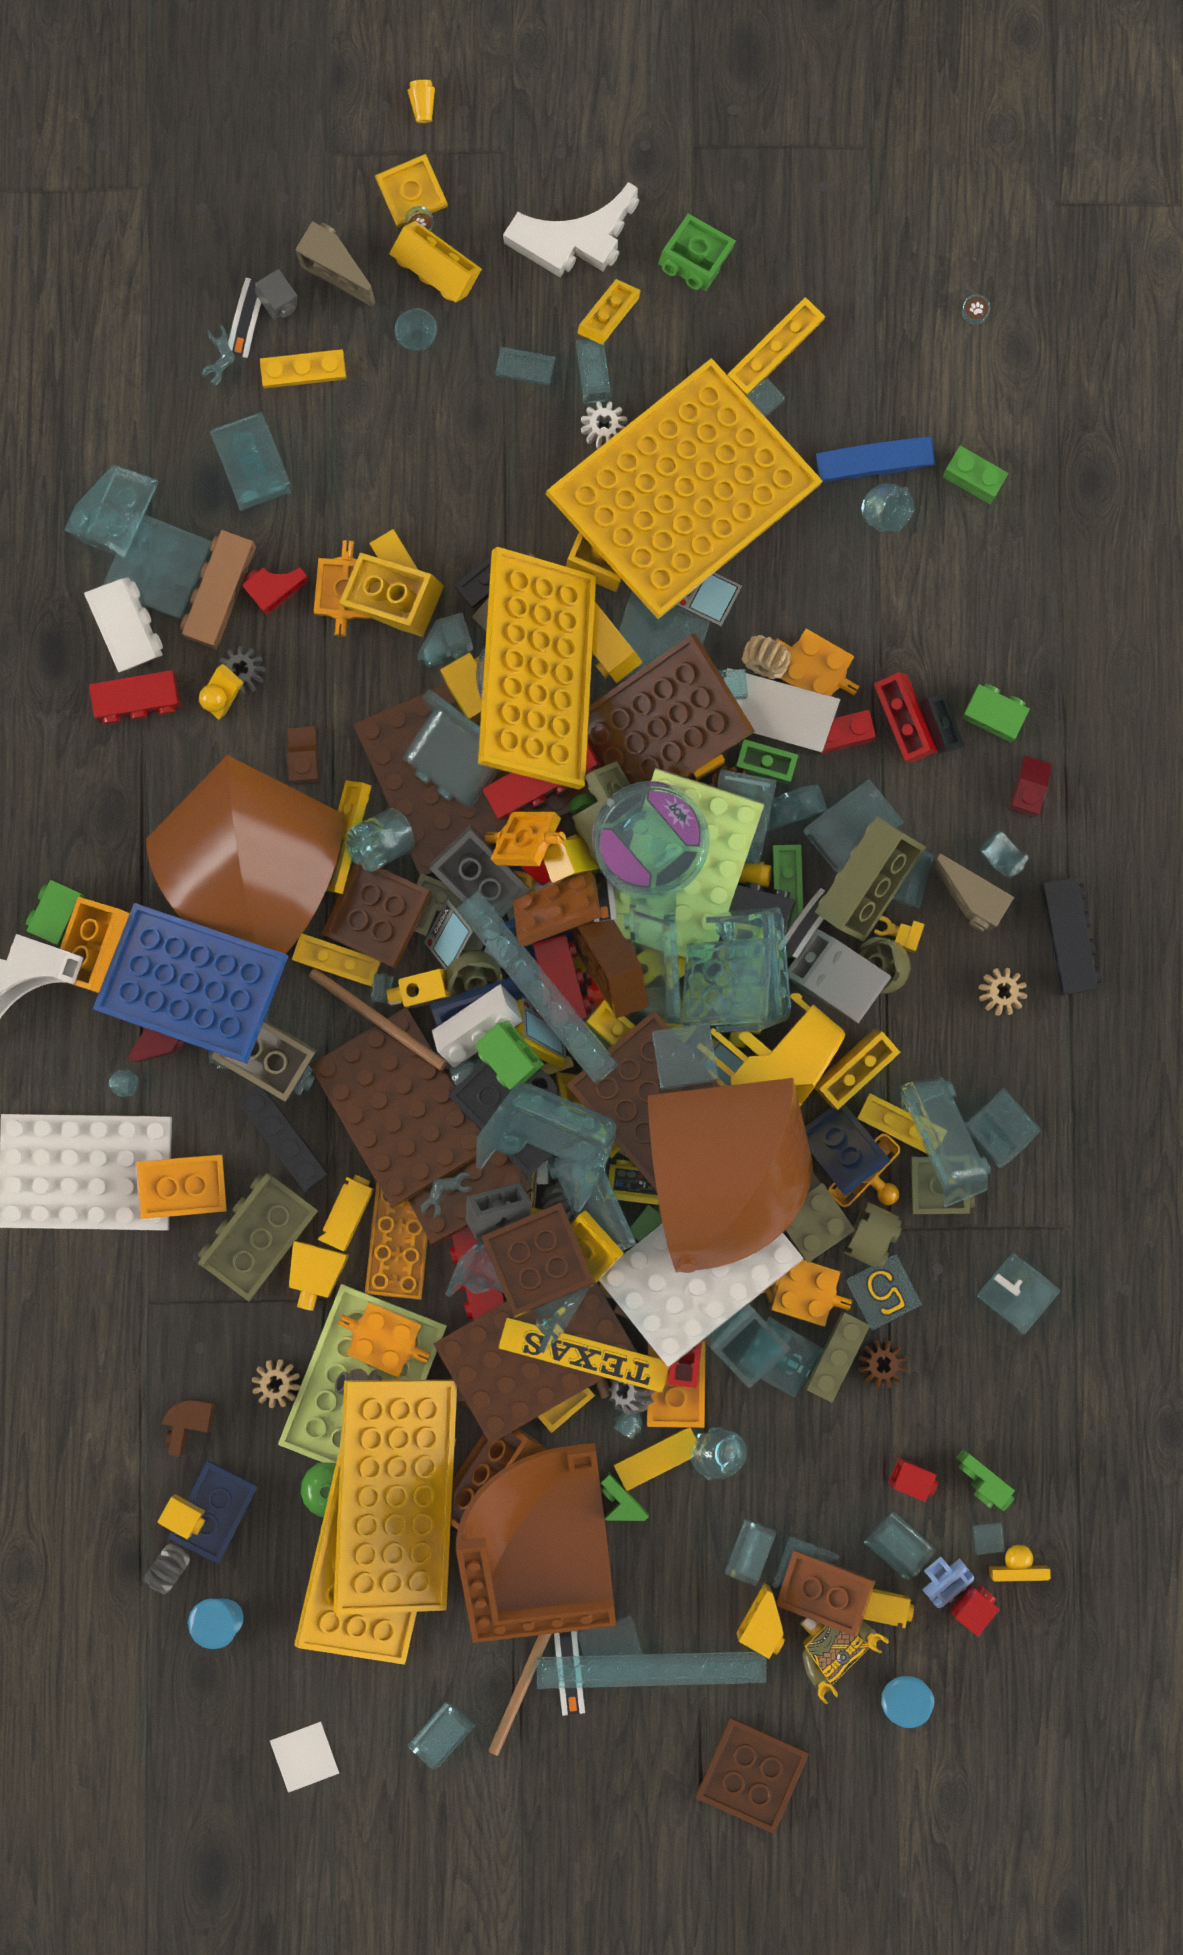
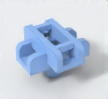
M940 1557L924 1570L932 1582L922 1590L937 1608H941L948 1602H953V1598L961 1591L965 1592L967 1590L966 1587L973 1582L974 1576L960 1558L949 1567L944 1559Z

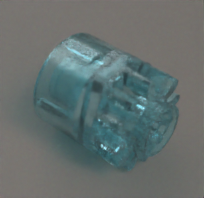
M389 808L351 827L346 832L350 838L346 840L349 856L356 864H362L364 871L368 869L372 872L411 852L415 844L410 824L403 814L394 808Z

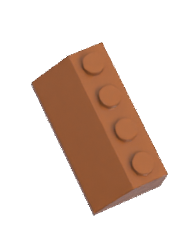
M519 1428L491 1444L483 1433L453 1478L451 1525L458 1530L462 1515L477 1491L495 1474L522 1458L548 1449Z

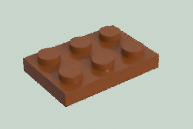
M591 870L513 900L517 940L522 947L601 917L596 880Z
M794 1550L776 1606L856 1637L859 1634L875 1580Z

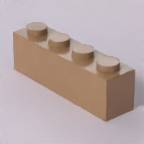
M221 530L219 537H214L210 547V552H213L209 563L205 562L201 569L200 578H203L199 588L194 589L190 599V603L193 604L189 614L184 615L180 629L183 630L182 635L185 639L215 650L218 649L256 549L253 541Z

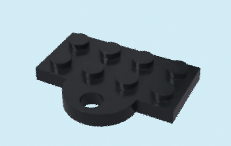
M482 1061L448 1096L529 1178L570 1138L550 1117L558 1104L559 1096L556 1083L549 1074L539 1069L521 1087L510 1090L497 1080V1073L493 1068ZM536 1078H544L547 1081L548 1087L543 1094H536L532 1090V1082Z

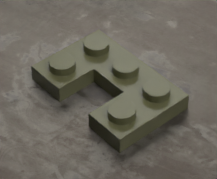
M420 874L417 885L433 893L414 932L427 937L437 911L441 912L448 899L473 930L462 951H482L490 929L442 881Z

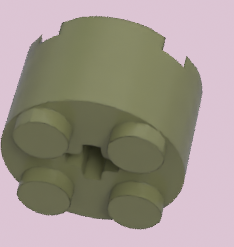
M867 1201L866 1207L861 1209L853 1225L855 1231L849 1234L852 1240L850 1244L845 1243L843 1253L875 1268L878 1266L883 1268L889 1255L887 1252L889 1243L897 1241L902 1229L900 1227L902 1221L899 1220V1216Z

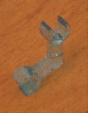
M221 325L222 336L218 339L214 338L208 330L210 340L213 344L217 345L221 357L214 365H208L202 370L203 377H206L209 372H216V376L211 380L212 385L220 382L221 373L235 359V355L227 342V332Z
M463 1172L458 1174L456 1178L436 1179L432 1184L429 1199L421 1205L422 1214H425L426 1208L429 1205H434L436 1207L434 1217H439L441 1213L439 1202L443 1190L458 1189L464 1193L470 1192L472 1188L461 1187L460 1181L463 1178H470L471 1175Z

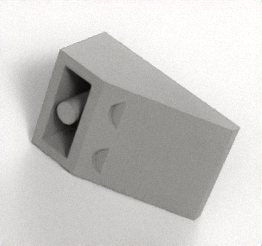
M816 929L798 958L793 961L784 974L799 989L857 1023L860 1022L891 978L889 974L819 929Z

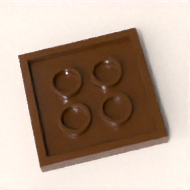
M357 858L345 883L343 894L339 895L321 934L397 969L433 892Z
M558 1203L481 1236L515 1318L595 1284L562 1203Z
M729 1717L695 1798L775 1834L807 1761L809 1752L733 1717Z

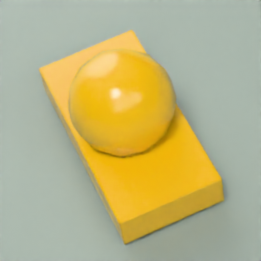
M222 664L216 669L208 685L200 691L199 703L203 709L211 712L220 720L227 713L244 682Z
M1014 1545L1008 1549L1005 1555L1007 1566H989V1577L994 1582L1043 1581L1051 1579L1049 1567L1046 1565L1032 1566L1033 1554L1024 1545Z

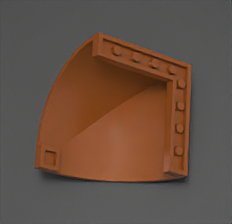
M226 755L146 838L148 859L158 886L181 919L286 954L309 924L327 890L340 850L343 814Z
M786 1078L648 1095L649 1128L655 1182L664 1233L675 1272L691 1273L695 1270L710 1269L737 1262L760 1251L782 1234L801 1210L807 1198L813 1173L812 1155L794 1079Z
M595 1443L553 1448L522 1458L495 1474L477 1491L469 1502L458 1527L456 1553L473 1643L616 1626Z

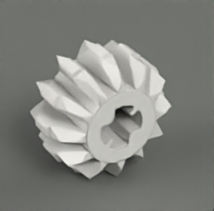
M598 401L596 403V411L592 407H588L586 412L589 416L581 417V422L585 425L581 428V433L589 434L586 438L588 444L597 440V449L602 446V442L606 443L625 427L622 425L627 423V417L620 416L622 413L621 407L612 411V402H608L606 408H602V403ZM599 422L603 424L609 422V429L606 427L599 429Z

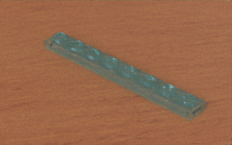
M477 891L456 909L594 1083L597 1084L618 1066V1063L526 948L520 945L517 937L481 892Z
M758 1652L536 1657L537 1689L766 1683V1657Z

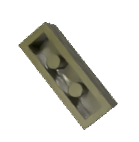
M842 1311L804 1388L832 1403L870 1325Z

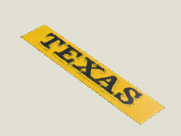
M506 1318L499 1344V1349L663 1393L669 1370L663 1360L511 1318Z

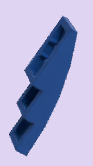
M932 437L873 443L816 454L818 474L823 481L822 483L844 478L857 479L876 474L884 476L936 465Z

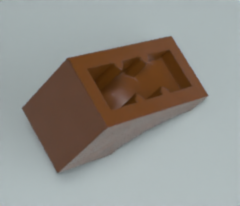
M316 726L287 728V760L290 783L292 785L321 783Z

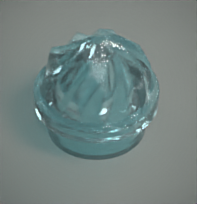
M127 1069L116 1071L109 1079L110 1090L122 1098L133 1096L138 1087L137 1075L132 1074Z
M622 1412L615 1418L617 1422L614 1429L630 1439H634L636 1433L640 1434L642 1419L639 1413L629 1415Z

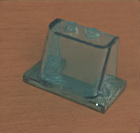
M429 689L422 698L425 706L432 713L402 756V759L416 769L414 775L424 783L428 784L429 781H432L439 787L437 792L448 801L454 798L470 810L483 794L482 789L493 781L500 769L478 764L480 727Z

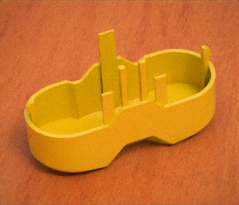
M794 993L790 995V998L803 1008L806 1013L773 1051L769 1050L748 1030L744 1029L738 1038L758 1055L747 1057L716 1029H711L710 1033L744 1062L735 1073L710 1052L717 1042L713 1039L706 1048L701 1043L696 1047L731 1077V1085L793 1078L799 1105L801 1106L815 1088L845 1038V1032L814 1004L810 1007L801 999L802 996L799 993ZM708 1070L710 1075L717 1081V1083L720 1086H727L715 1074Z

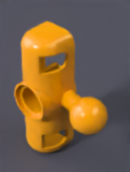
M881 1134L875 1139V1142L878 1139L881 1141L878 1145L886 1155L891 1151L895 1154L888 1164L845 1196L838 1187L835 1190L832 1188L835 1183L830 1185L828 1191L838 1205L848 1207L869 1185L877 1191L878 1199L882 1204L893 1205L897 1202L899 1198L898 1188L894 1184L884 1183L878 1177L900 1153L899 1145L889 1135ZM853 1192L856 1196L847 1203L845 1199Z

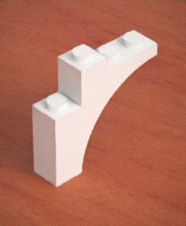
M628 182L615 199L590 215L574 220L545 221L517 212L503 234L504 244L560 278L564 271L569 272L577 259L574 255L604 271L607 265L612 266L619 255L617 250L618 240L612 236L617 237L625 224L623 222L624 217L627 213L632 214L639 203L637 198L638 188Z
M16 934L7 961L0 959V1018L16 1000L37 987L60 982L74 984L84 958Z

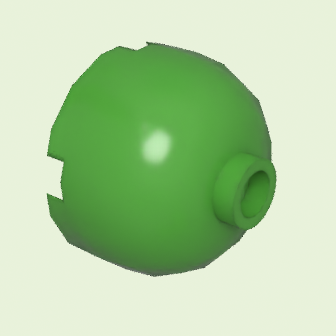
M316 1463L306 1472L301 1482L300 1493L303 1503L310 1512L319 1517H324L336 1463Z

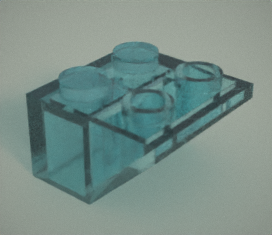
M1002 1088L961 1125L999 1168L1007 1165L1041 1131L1038 1125L1005 1088Z

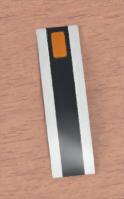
M245 278L226 353L248 358L261 301L255 294V283L258 280Z
M610 872L593 874L596 880L601 917L595 919L594 922L617 919L612 874Z
M820 888L795 920L778 948L798 958L824 919L816 914L815 911L819 906L820 899L827 894V891Z
M577 1631L554 1633L562 1716L585 1713Z

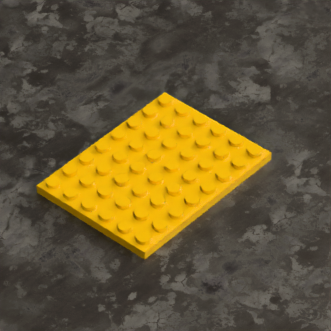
M711 358L547 490L546 495L655 617L659 619L818 488L823 481Z

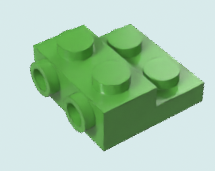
M688 213L663 249L658 264L662 266L666 274L670 276L677 274L684 278L690 288L695 290L701 288L707 291L719 273L721 265L733 249L736 240Z
M962 1449L956 1459L961 1462L959 1468L974 1480L971 1484L977 1489L974 1495L991 1508L995 1504L1002 1511H1005L1014 1500V1497L1011 1495L1015 1490Z

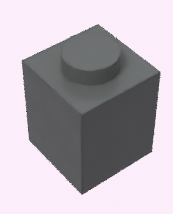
M279 269L255 283V294L273 320L280 316L285 318L295 311L298 295Z

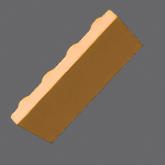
M376 1183L365 1294L421 1300L428 1237L409 1201L407 1200L393 1209L378 1183Z

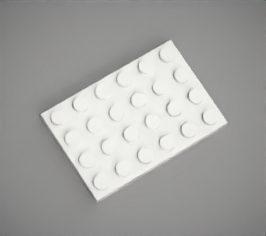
M1 1114L0 1228L169 1230V1217L140 1219L136 1162L171 1159L172 1117Z
M662 1223L622 1255L599 1281L669 1368L800 1263L803 1257L782 1233L760 1251L737 1262L710 1269L695 1270L691 1273H676Z

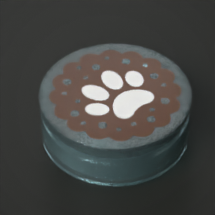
M413 207L405 216L406 225L417 221L429 231L433 228L434 220L430 210L426 207Z
M975 294L969 296L962 306V316L970 324L983 323L990 313V303L982 295Z

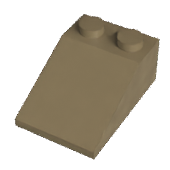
M312 221L295 249L301 267L373 307L376 302L372 287L335 234L336 231L325 223L318 225Z
M940 853L931 865L964 916L971 920L969 925L981 932H984L985 929L991 931L997 927L1014 897Z
M263 1021L247 1064L215 1052L211 1058L286 1102L317 1050L283 1030Z

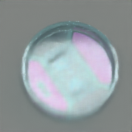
M645 781L619 790L606 801L599 811L593 826L592 846L600 869L616 888L634 897L655 899L666 897L682 890L697 877L708 856L710 836L703 813L687 793L668 783Z

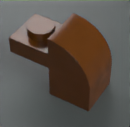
M196 1398L187 1399L177 1403L168 1410L162 1422L163 1425L173 1426L172 1430H168L165 1440V1447H169L168 1455L177 1457L183 1455L188 1429L202 1432L211 1430L216 1402Z

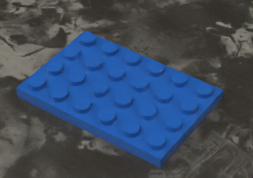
M134 903L93 1009L247 1064L288 956L284 953Z

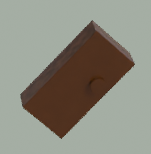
M592 920L571 928L577 954L615 1018L617 1019L647 1008L648 1002L642 965L636 957L632 941L625 939L615 921L594 922Z

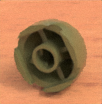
M875 937L868 939L860 946L859 950H862L859 954L860 956L891 976L880 994L893 993L905 984L910 974L911 964L906 950L899 943L890 939Z
M480 950L461 952L457 959L451 961L446 970V985L449 994L451 993L452 996L503 980L497 961L490 954Z

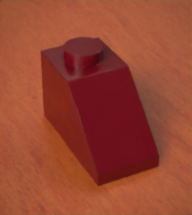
M1024 756L1008 810L1033 818L1039 815L1048 788L1052 764Z
M145 1028L127 1059L137 1063L172 1054L177 1049L182 1050L186 1042Z

